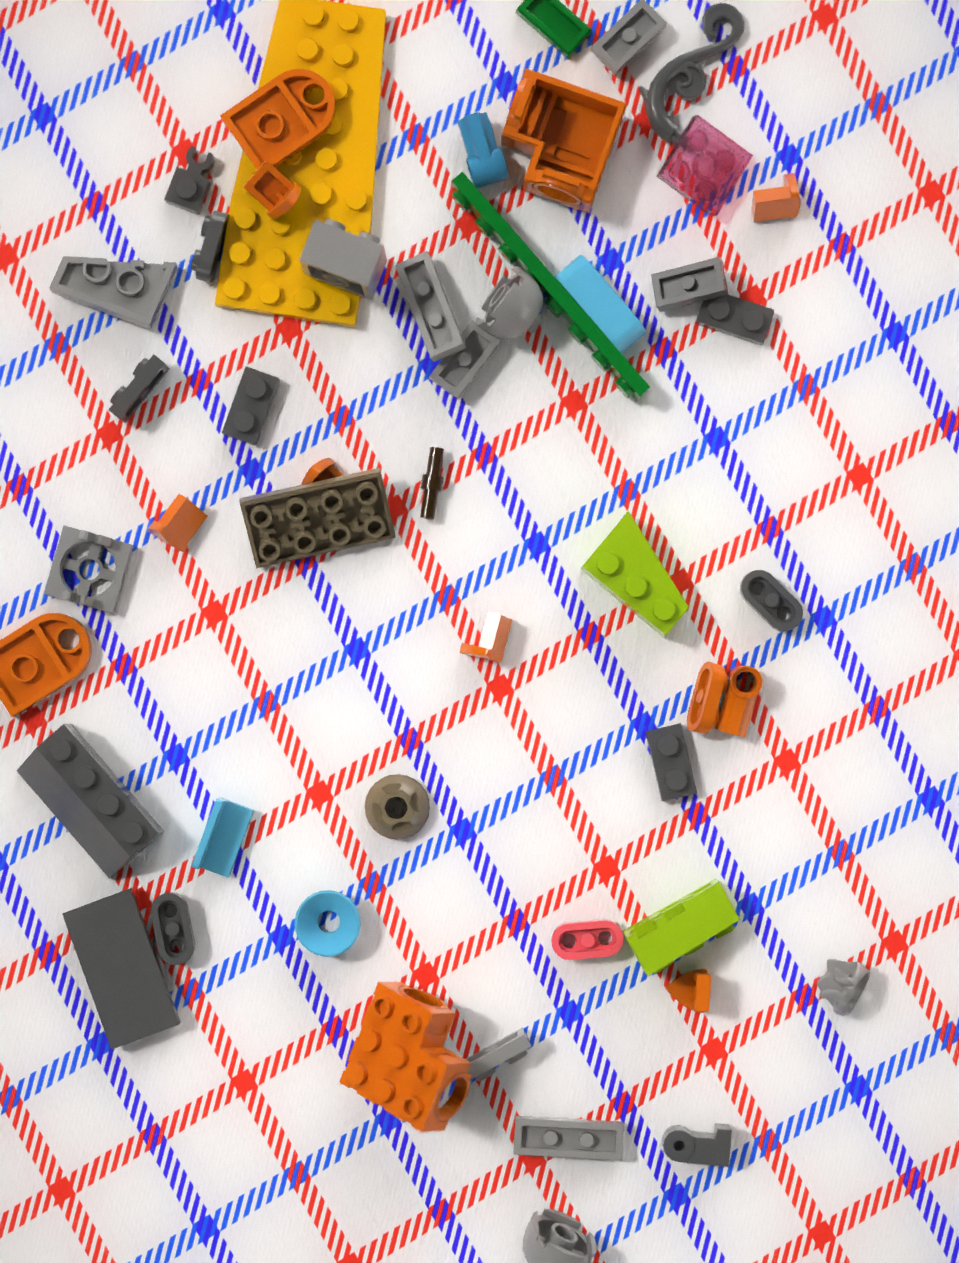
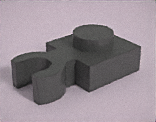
M191 146L186 154L187 170L176 167L164 200L170 205L199 215L212 183L210 179L203 177V175L213 168L215 158L212 153H208L205 162L196 163L194 159L197 155V149Z

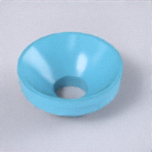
M324 890L313 893L301 903L296 912L295 931L297 938L308 951L315 955L329 957L342 954L355 943L359 935L361 923L358 909L351 899L340 892ZM333 911L339 916L340 924L337 930L326 932L321 929L318 921L321 913Z

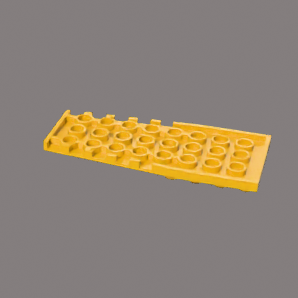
M326 0L279 1L258 89L283 72L293 69L310 70L320 75L329 84L335 99V117L332 125L324 135L276 167L292 184L296 182L301 186V192L295 205L278 218L271 219L267 215L268 210L242 187L256 171L244 151L242 152L230 202V217L226 227L214 303L216 307L356 328L361 296L306 276L299 259L314 220L323 223L326 219L335 220L346 226L345 231L357 236L360 232L371 233L382 64L385 45L386 11L384 9ZM311 88L305 93L304 100L311 105L319 104L324 98V92L319 88Z

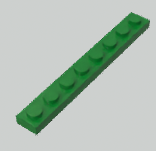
M463 172L451 181L452 190L454 191L451 196L456 204L463 211H466L468 208L477 217L474 223L487 238L492 235L501 245L498 247V251L509 264L516 262L520 268L538 282L542 293L547 298L544 301L547 308L555 317L559 318L562 315L571 325L567 328L569 333L580 345L584 342L587 343L594 351L591 355L592 359L604 372L609 369L617 378L614 383L626 398L632 395L636 401L641 399L650 389L646 381Z

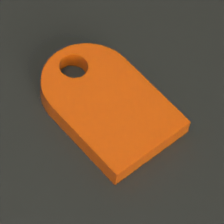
M293 69L278 75L224 112L220 117L257 170L265 160H268L275 168L324 135L333 123L336 105L333 92L325 79L310 70ZM319 88L324 92V98L319 104L311 105L304 100L305 93L309 89Z
M60 613L43 614L0 640V699L11 717H16L79 677L88 666L92 653L91 640L84 626L73 617ZM68 629L75 630L79 635L78 645L71 650L65 649L61 644V636Z

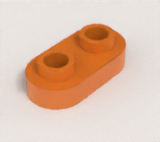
M706 662L701 667L687 714V728L689 731L705 735L716 727L719 720L718 706L721 695L728 686V675L725 672L724 666Z

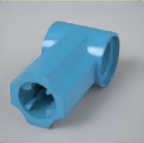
M487 112L473 113L459 120L458 127L468 156L466 162L475 187L480 188L509 179L505 159L501 148H497Z

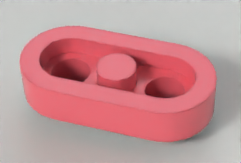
M607 919L563 923L554 930L551 937L554 952L566 960L610 957L621 949L624 941L620 927L615 922ZM602 931L611 933L612 938L607 944H602L598 941V936ZM567 934H572L576 937V942L571 947H567L562 943L563 937Z

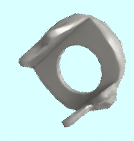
M828 959L827 973L817 981V986L821 990L820 997L828 1000L836 1014L846 1016L853 1010L869 980L870 971L860 962Z

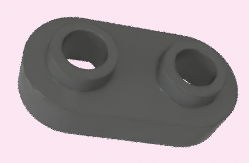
M214 211L211 217L206 216L203 221L201 236L205 237L202 249L195 251L191 263V270L196 271V279L211 283L214 279L224 246L229 214Z
M754 570L744 576L740 583V594L743 600L773 629L789 631L799 625L803 616L801 604L769 572ZM754 582H759L763 585L764 591L761 595H755L752 592L751 586ZM780 607H785L789 611V617L786 620H780L777 616V610Z
M174 892L164 893L157 897L151 906V917L158 953L166 963L180 965L189 960L195 951V939L189 908L186 900L181 895ZM167 904L175 905L177 908L175 916L169 917L165 914L164 908ZM174 939H179L183 942L184 948L181 952H176L172 949L171 943Z

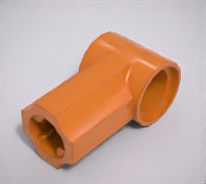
M739 665L729 672L728 686L719 711L716 730L746 737L756 698L763 684L762 676L757 669L747 665ZM746 671L750 672L754 681L752 687L748 691L743 692L739 691L735 683L737 676L741 672Z

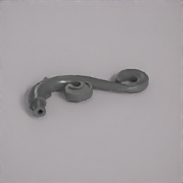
M718 3L710 6L702 17L703 32L709 40H714L716 37L713 31L715 22L719 20L728 22L732 27V31L726 39L679 55L668 62L656 74L649 90L643 86L639 87L648 121L654 132L666 143L671 141L683 150L686 149L692 138L678 129L679 125L673 121V110L669 109L666 112L664 105L665 93L674 78L684 75L687 77V82H675V91L678 97L685 101H694L701 96L705 89L706 76L704 71L696 64L732 47L744 32L742 14L736 7L727 3Z

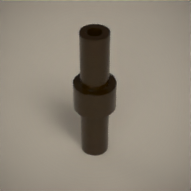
M430 447L427 472L422 475L421 489L424 490L420 518L434 520L437 496L438 492H442L444 479L440 476L444 454L443 448Z

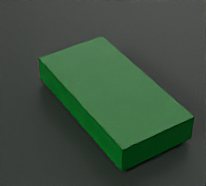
M524 0L516 9V14L568 60L592 34V29L559 0Z

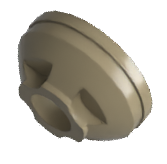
M395 774L381 778L370 788L366 796L365 815L369 824L377 833L389 839L397 840L413 836L421 830L429 816L430 803L426 790L418 781L407 775ZM392 797H401L407 804V812L401 818H392L386 812V803Z

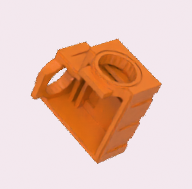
M525 68L513 97L501 135V146L512 150L515 148L523 151L526 155L532 156L523 180V191L590 214L595 194L605 172L607 160L611 155L617 138L619 126L622 124L627 103Z
M378 982L373 993L375 995L372 1003L369 1004L361 1024L362 1029L359 1036L356 1037L349 1055L346 1070L343 1071L339 1082L348 1088H353L357 1091V1094L375 1105L379 1104L384 1107L385 1111L401 1121H407L414 1129L421 1133L445 1131L448 1119L459 1111L467 1097L472 1076L468 1073L471 1063L443 1047L456 1013L448 1009L447 1004L436 996L411 988L402 982ZM453 1080H456L451 1096L439 1108L443 1092Z

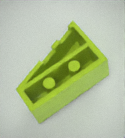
M629 511L581 567L584 573L662 637L669 633L689 608Z
M714 879L622 930L648 977L669 967L674 960L682 955L688 956L704 946L703 942L711 937L720 938L735 929L734 923L739 921L740 918L720 882Z

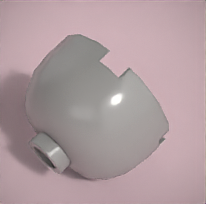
M519 266L511 269L516 273L511 279L504 275L481 307L486 312L484 319L482 320L478 316L476 319L477 326L496 338L508 340L518 338L526 331L533 333L543 320V315L539 313L543 306L542 290L538 282Z
M544 1209L542 1215H538V1211L533 1213L527 1224L522 1240V1250L528 1263H591L596 1254L597 1243L590 1232L586 1237L578 1230L581 1223L563 1212Z

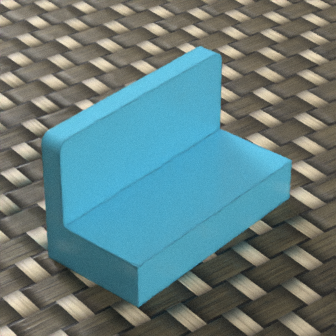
M222 797L217 798L191 867L195 869L203 868L229 878L254 809Z

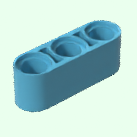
M579 255L554 276L621 354L647 333L639 319L583 255Z

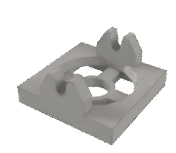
M63 525L44 594L115 613L134 545ZM84 543H91L88 556H84L78 561L66 558L68 552L74 547ZM102 546L113 556L116 566L115 571L105 569L99 559ZM94 560L98 563L100 571L95 579L86 580L81 576L80 567L84 561ZM63 568L75 571L77 578L80 580L77 594L65 583L62 574ZM101 579L112 582L110 587L103 593L88 597L92 584L97 583Z

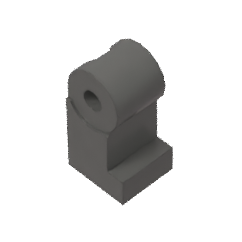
M715 1123L714 1133L695 1132L682 1125H673L667 1128L663 1134V1149L667 1157L676 1162L729 1167L732 1130L729 1124Z

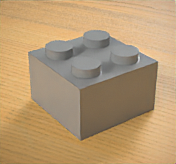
M326 219L324 223L314 220L299 259L304 274L372 300L387 262L384 245L379 244L380 239L366 232H360L358 236L345 231V225L332 219Z

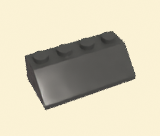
M63 724L36 747L17 769L19 775L109 879L164 832L161 826L72 724Z

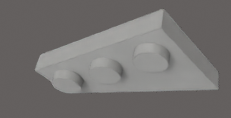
M63 256L49 288L54 294L151 330L177 270V263L163 262V264L144 263L141 260L115 262L108 261L106 258Z

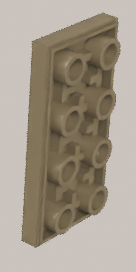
M380 468L243 497L239 501L256 568L396 538Z

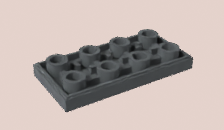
M132 888L62 913L111 1050L181 1023Z

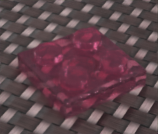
M695 115L689 121L656 177L710 216H717L753 155L701 116Z

